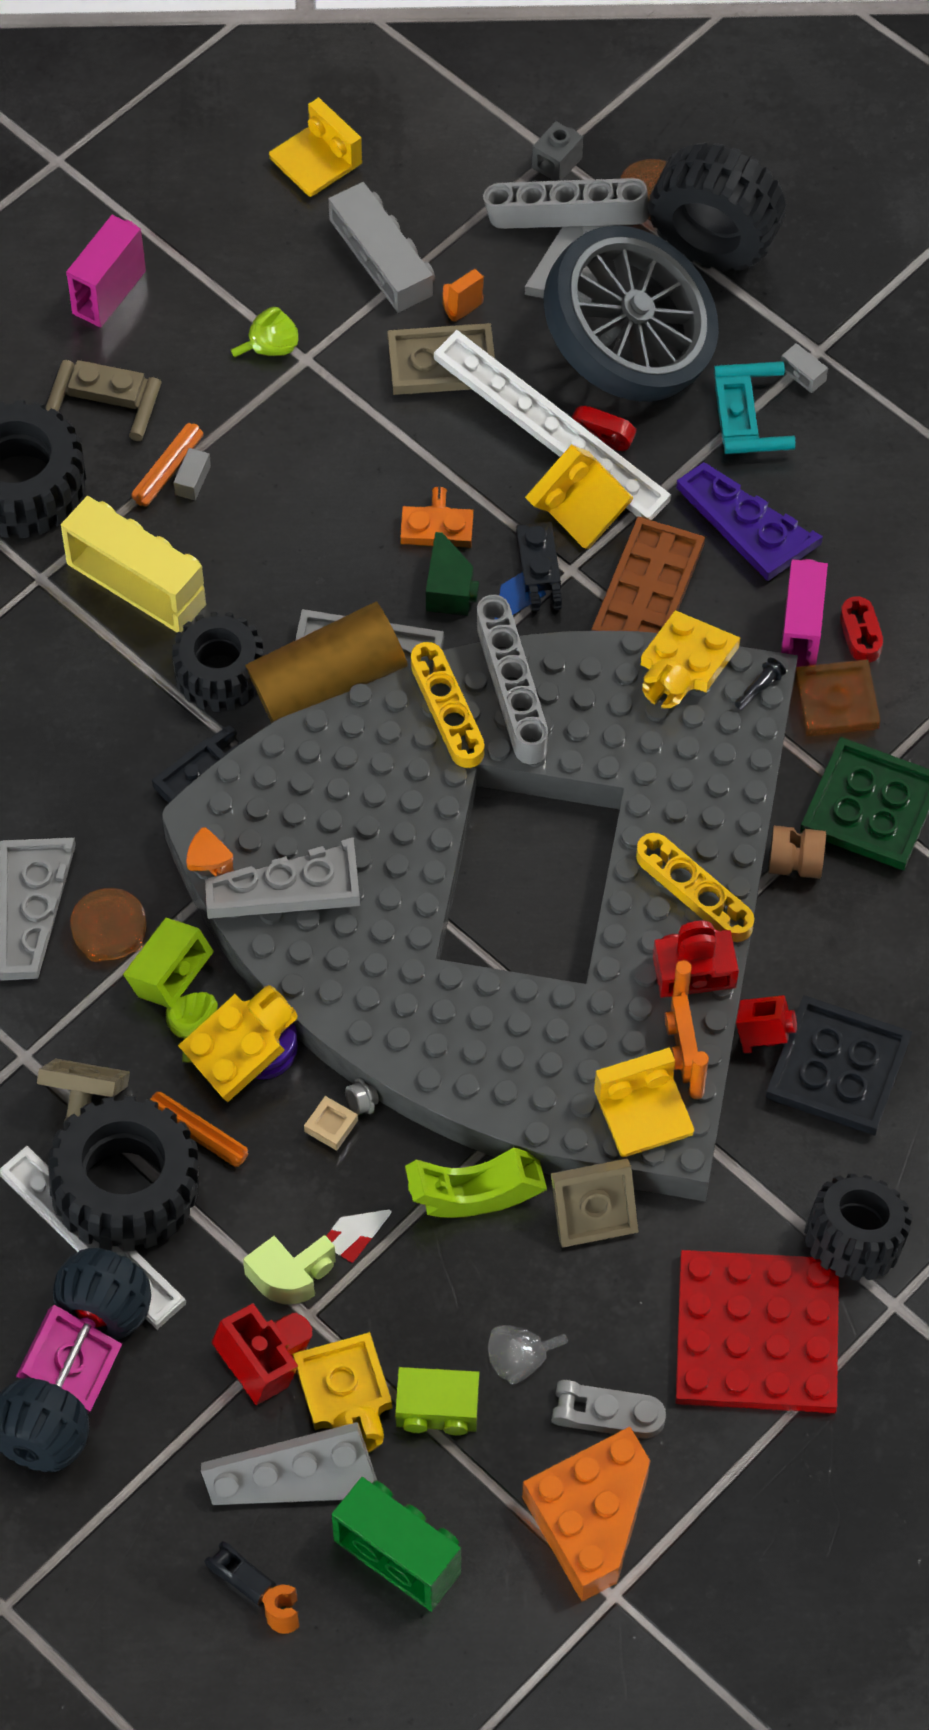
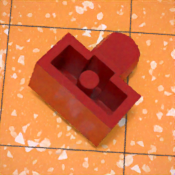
M693 921L682 925L679 934H669L661 939L654 940L653 961L660 998L673 996L676 965L679 961L683 960L688 961L692 967L689 994L737 987L739 969L731 930L719 931L714 929L709 921Z
M254 1303L222 1319L211 1343L255 1405H258L289 1387L298 1368L297 1363L292 1358L293 1353L306 1350L312 1337V1327L310 1322L298 1313L288 1314L275 1322L273 1320L267 1322Z

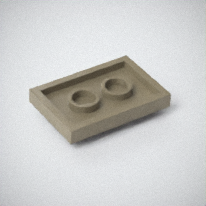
M491 323L388 330L393 395L470 390L469 386L434 360V352L458 330L495 359Z

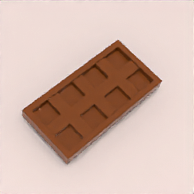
M638 516L591 631L658 633L675 610L678 611L705 545V536Z

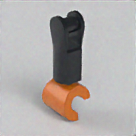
M224 1541L218 1545L220 1550L213 1558L207 1557L205 1559L206 1566L214 1574L231 1584L257 1606L264 1604L267 1623L272 1630L287 1634L299 1628L297 1611L293 1608L279 1609L283 1606L292 1607L297 1601L296 1588L290 1585L276 1586L275 1582ZM231 1561L238 1565L232 1572L226 1569Z

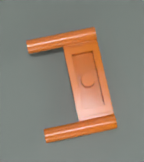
M683 960L679 961L676 965L671 1011L665 1012V1025L667 1034L674 1035L676 1046L671 1047V1052L675 1059L674 1070L680 1069L683 1083H690V1097L701 1099L705 1091L709 1057L705 1052H698L688 1001L692 967L688 961Z

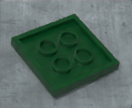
M840 737L802 821L800 832L802 833L805 829L826 831L825 842L905 871L929 814V769Z

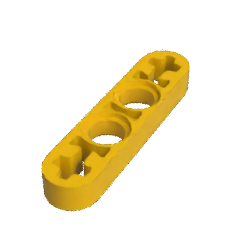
M422 642L412 649V672L452 760L460 767L473 768L479 765L484 758L485 744L443 650L435 643ZM427 656L429 660H433V673H429L427 663L421 661L422 657ZM442 683L449 686L451 691L445 696H436L430 689L432 686ZM450 713H459L465 720L458 726H451L444 721V718ZM465 735L467 745L470 749L474 748V753L468 754L466 750H462V736Z
M648 833L640 838L637 844L636 859L646 872L700 918L711 922L714 929L719 931L731 930L733 942H742L750 937L753 931L754 914L747 905L665 836L659 833ZM647 848H649L652 851L659 848L660 857L657 854H651L650 856H648ZM663 861L666 863L664 869H662ZM682 868L689 871L692 877L687 882L680 883L673 880L670 874L673 870ZM704 892H713L719 897L720 901L714 906H705L701 904L698 897ZM725 906H728L727 914L723 911ZM741 918L744 920L743 927L738 924L734 927L730 926V919L737 921Z

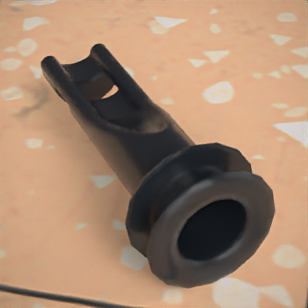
M770 657L767 659V662L762 664L763 671L744 691L745 697L740 696L735 701V706L740 711L756 694L767 688L774 680L780 681L782 675L786 674V669L779 660Z

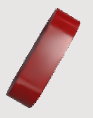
M589 406L577 407L571 417L611 449L618 451L628 450L637 433L636 428L629 421Z
M860 596L848 598L841 608L840 623L849 651L857 661L871 663L880 657L883 647V635L874 607L866 598ZM851 611H857L859 615H863L861 624H858L855 614H851ZM863 635H865L867 643L872 645L871 649H866V646L861 644Z

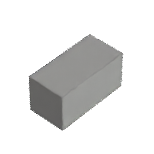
M797 343L782 354L781 362H784L785 373L809 392L813 393L826 382L828 368Z
M192 448L188 449L173 482L175 495L196 501L211 467L210 453Z

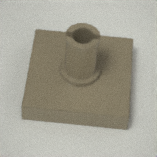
M55 1058L39 1068L37 1084L70 1090L66 1120L72 1114L80 1116V1108L92 1103L93 1094L114 1097L128 1087L130 1071Z
M628 1158L551 1173L558 1235L562 1248L639 1232L632 1170Z

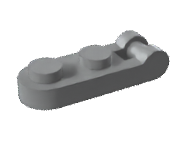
M560 1380L557 1382L556 1396L559 1398L558 1407L553 1408L551 1419L556 1425L616 1434L630 1426L637 1438H652L663 1430L666 1421V1410L662 1402L655 1397L584 1386L570 1380ZM574 1402L586 1403L585 1412L574 1410Z

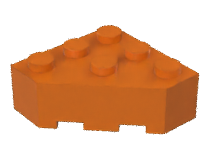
M630 1426L523 1481L522 1498L581 1602L618 1583L648 1479L650 1459Z

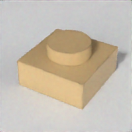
M325 1096L305 1123L304 1132L337 1151L358 1122V1114Z

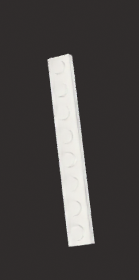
M458 330L434 352V360L559 457L563 455L571 444L589 451L633 496V500L626 508L637 517L653 520L670 502L671 494Z

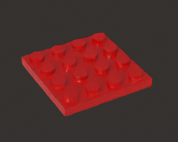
M681 1250L675 1404L836 1413L839 1276L835 1275L836 1271L831 1268L826 1270L821 1266L822 1261L813 1257Z

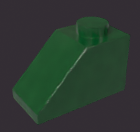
M435 532L426 586V611L468 616L470 603H477L479 581H473V566L443 533Z

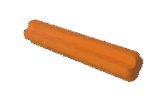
M187 423L134 489L131 496L138 505L149 506L182 464L188 449H194L202 439L203 431L199 429L197 424Z
M156 1092L150 1099L158 1103L159 1110L163 1111L165 1108H169L177 1114V1123L181 1121L187 1125L191 1131V1139L234 1167L241 1166L248 1156L246 1146L166 1094Z

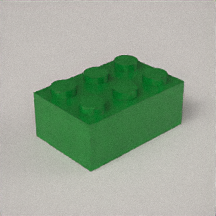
M361 1476L332 1513L334 1542L432 1612L461 1575V1547L458 1546V1539L444 1528L436 1530L426 1523V1517L416 1507L410 1504L404 1507L392 1498L393 1493L381 1482L374 1480L371 1483Z

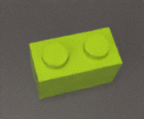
M166 917L123 975L138 998L171 1009L214 951L199 928Z
M399 1367L395 1412L396 1427H403L405 1431L412 1433H423L427 1429L444 1430L445 1433L450 1435H464L468 1431L476 1432L479 1372Z

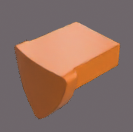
M473 269L454 283L443 286V306L452 321L463 318L483 303L484 276L476 269Z
M206 827L201 828L189 845L186 860L187 869L189 871L209 870L214 876L234 871L233 853Z

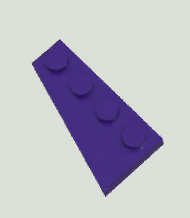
M705 462L677 480L676 488L767 581L791 566L792 559L800 560L822 545L823 536L813 530L808 532L798 526V521L788 514L782 516L768 507L767 501L759 496L752 497L741 490L740 484Z

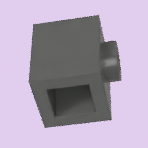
M555 121L532 146V168L554 181H562L582 159L583 136L575 129Z

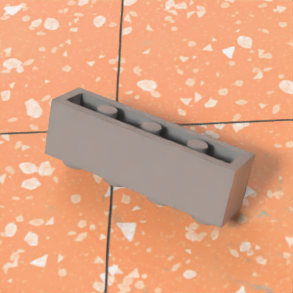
M361 182L328 198L329 220L397 313L433 296L435 273L431 265L421 260L414 242L410 238L406 239L398 221L393 215L389 216L383 209L382 201L376 192H371L366 184Z

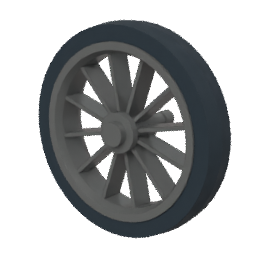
M604 226L593 229L577 238L564 249L548 274L544 289V311L550 333L570 365L586 380L605 392L633 401L662 400L677 394L693 383L710 362L718 341V317L710 290L693 264L674 246L658 236L627 226ZM603 260L614 261L617 279ZM629 265L643 271L636 289L633 286ZM586 266L600 284L581 274ZM650 276L665 289L652 298L645 293ZM577 290L599 304L579 302ZM670 296L678 310L655 308L654 304ZM584 316L610 318V322L592 331ZM664 323L683 324L684 335ZM628 335L634 363L620 357ZM616 340V343L612 351L606 347L611 345ZM663 342L681 352L677 361ZM646 348L660 367L649 366Z

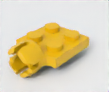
M675 610L641 655V666L649 669L643 677L642 691L645 697L655 705L663 693L667 694V698L661 705V708L667 709L678 705L688 691L695 689L706 693L738 650L740 637Z
M267 985L248 1001H242L234 994L178 1046L220 1096L229 1102L285 1051L279 1042L280 1035L296 1021L298 1015L295 1009L287 1003L288 1001L274 987Z
M370 1332L293 1353V1358L298 1365L297 1373L314 1429H333L358 1422L368 1453L377 1449L384 1440V1431L379 1414L393 1408Z

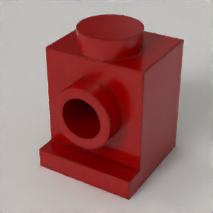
M785 995L740 1000L736 1026L744 1053H752L753 1046H774L780 1043H788L789 1033L797 1032L796 1014L794 1010L788 1009Z

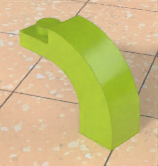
M514 1147L492 1160L470 1167L446 1168L420 1160H415L405 1166L409 1182L408 1189L412 1195L413 1202L424 1204L427 1215L435 1217H469L499 1211L520 1204L547 1190L540 1160L528 1151Z

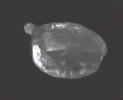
M500 1325L491 1330L488 1356L497 1374L501 1378L506 1379L510 1384H516L527 1378L541 1366L547 1358L546 1351L568 1343L566 1335L562 1334L542 1342L539 1336L528 1331L526 1328Z

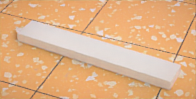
M28 1146L23 1148L0 1168V1177L77 1252L87 1248H100V1242L93 1240L92 1244H87L79 1239L78 1230L72 1233L63 1225L62 1217L56 1215L52 1206L48 1165ZM123 1245L113 1246V1252L130 1259L148 1277L151 1286V1302L145 1319L158 1330L186 1305L185 1298L136 1251L123 1252Z

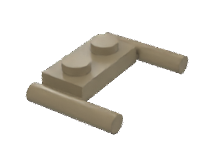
M63 360L48 398L46 410L49 411L52 408L59 412L65 394L132 409L137 408L129 437L134 441H142L162 383L155 377L145 379L144 373L80 360H77L75 365L69 360Z

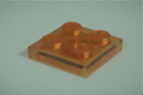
M868 660L796 667L795 676L807 736L879 729L881 721Z

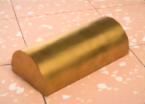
M376 601L246 664L245 667L271 723L279 718L346 693L356 684H368L407 667L408 663L388 618Z

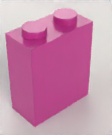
M111 215L66 271L72 314L101 328L146 272L141 228L136 224Z
M811 559L791 560L781 653L798 655L795 673L815 675L821 638L828 563H821Z

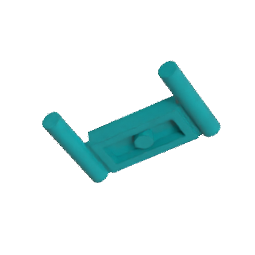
M783 361L714 366L715 390L725 454L795 450V436L759 438L751 377L784 375L785 367Z

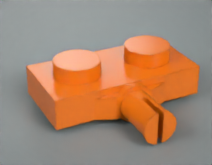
M438 487L432 489V506H403L401 544L433 546L435 532H441L455 547L472 548L474 511L472 509H452L446 507V488L441 487L440 499H438Z

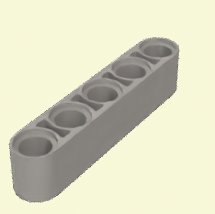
M635 178L496 183L489 186L483 194L490 223L494 227L501 229L641 224L650 218L648 210L649 195L646 184L642 180Z
M488 595L483 597L477 605V633L514 753L522 763L536 764L541 762L547 754L548 727L510 605L502 596ZM489 617H496V618H498V619L491 620V619H488V618H489ZM499 647H506V648H508V649H506V650H500V649H497V648H499ZM514 677L517 678V680L511 681L507 680L506 678ZM517 708H525V709H527V710H526V711H517V710H515V709H517ZM526 739H535V740H537V741L530 743V742H526L525 740H526Z

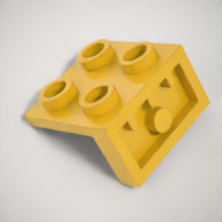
M319 97L308 104V127L269 152V159L309 197L316 195L362 164L361 137Z
M572 444L525 497L534 507L549 512L585 549L591 548L633 500V496L589 451Z
M670 1047L596 1070L594 1092L621 1157L631 1156L693 1136L694 1134L693 1124L673 1078L675 1059Z

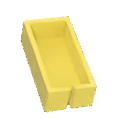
M87 495L61 523L67 565L175 632H183V625L188 621L191 622L206 606L203 570L200 562L190 554L184 555L174 549L163 537L151 535L137 521L133 519L127 520L117 514L106 502H98Z

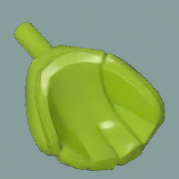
M270 307L254 319L253 324H251L249 330L250 341L231 349L234 357L253 348L257 354L280 356L290 354L298 343V330L294 322L279 307Z
M195 992L182 996L171 1009L166 1007L167 1025L174 1035L185 1040L217 1010L218 1003L215 997L207 992ZM183 1052L182 1062L192 1063Z

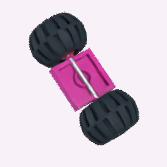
M101 1248L83 1249L69 1257L56 1274L53 1286L54 1305L48 1309L16 1375L20 1379L4 1388L0 1393V1452L10 1460H14L17 1464L26 1466L29 1469L42 1472L62 1470L73 1463L84 1450L89 1433L88 1413L91 1411L122 1346L116 1340L122 1339L134 1332L148 1315L151 1302V1286L148 1277L130 1259L110 1250L106 1251Z

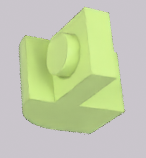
M326 1235L322 1236L294 1258L275 1236L243 1258L245 1275L265 1297L281 1304H298L315 1296L313 1278L320 1279L331 1271L334 1262H336L335 1246Z

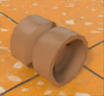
M774 825L768 874L789 876L792 871H797L800 877L821 879L826 831L805 829L801 834H798L794 827Z

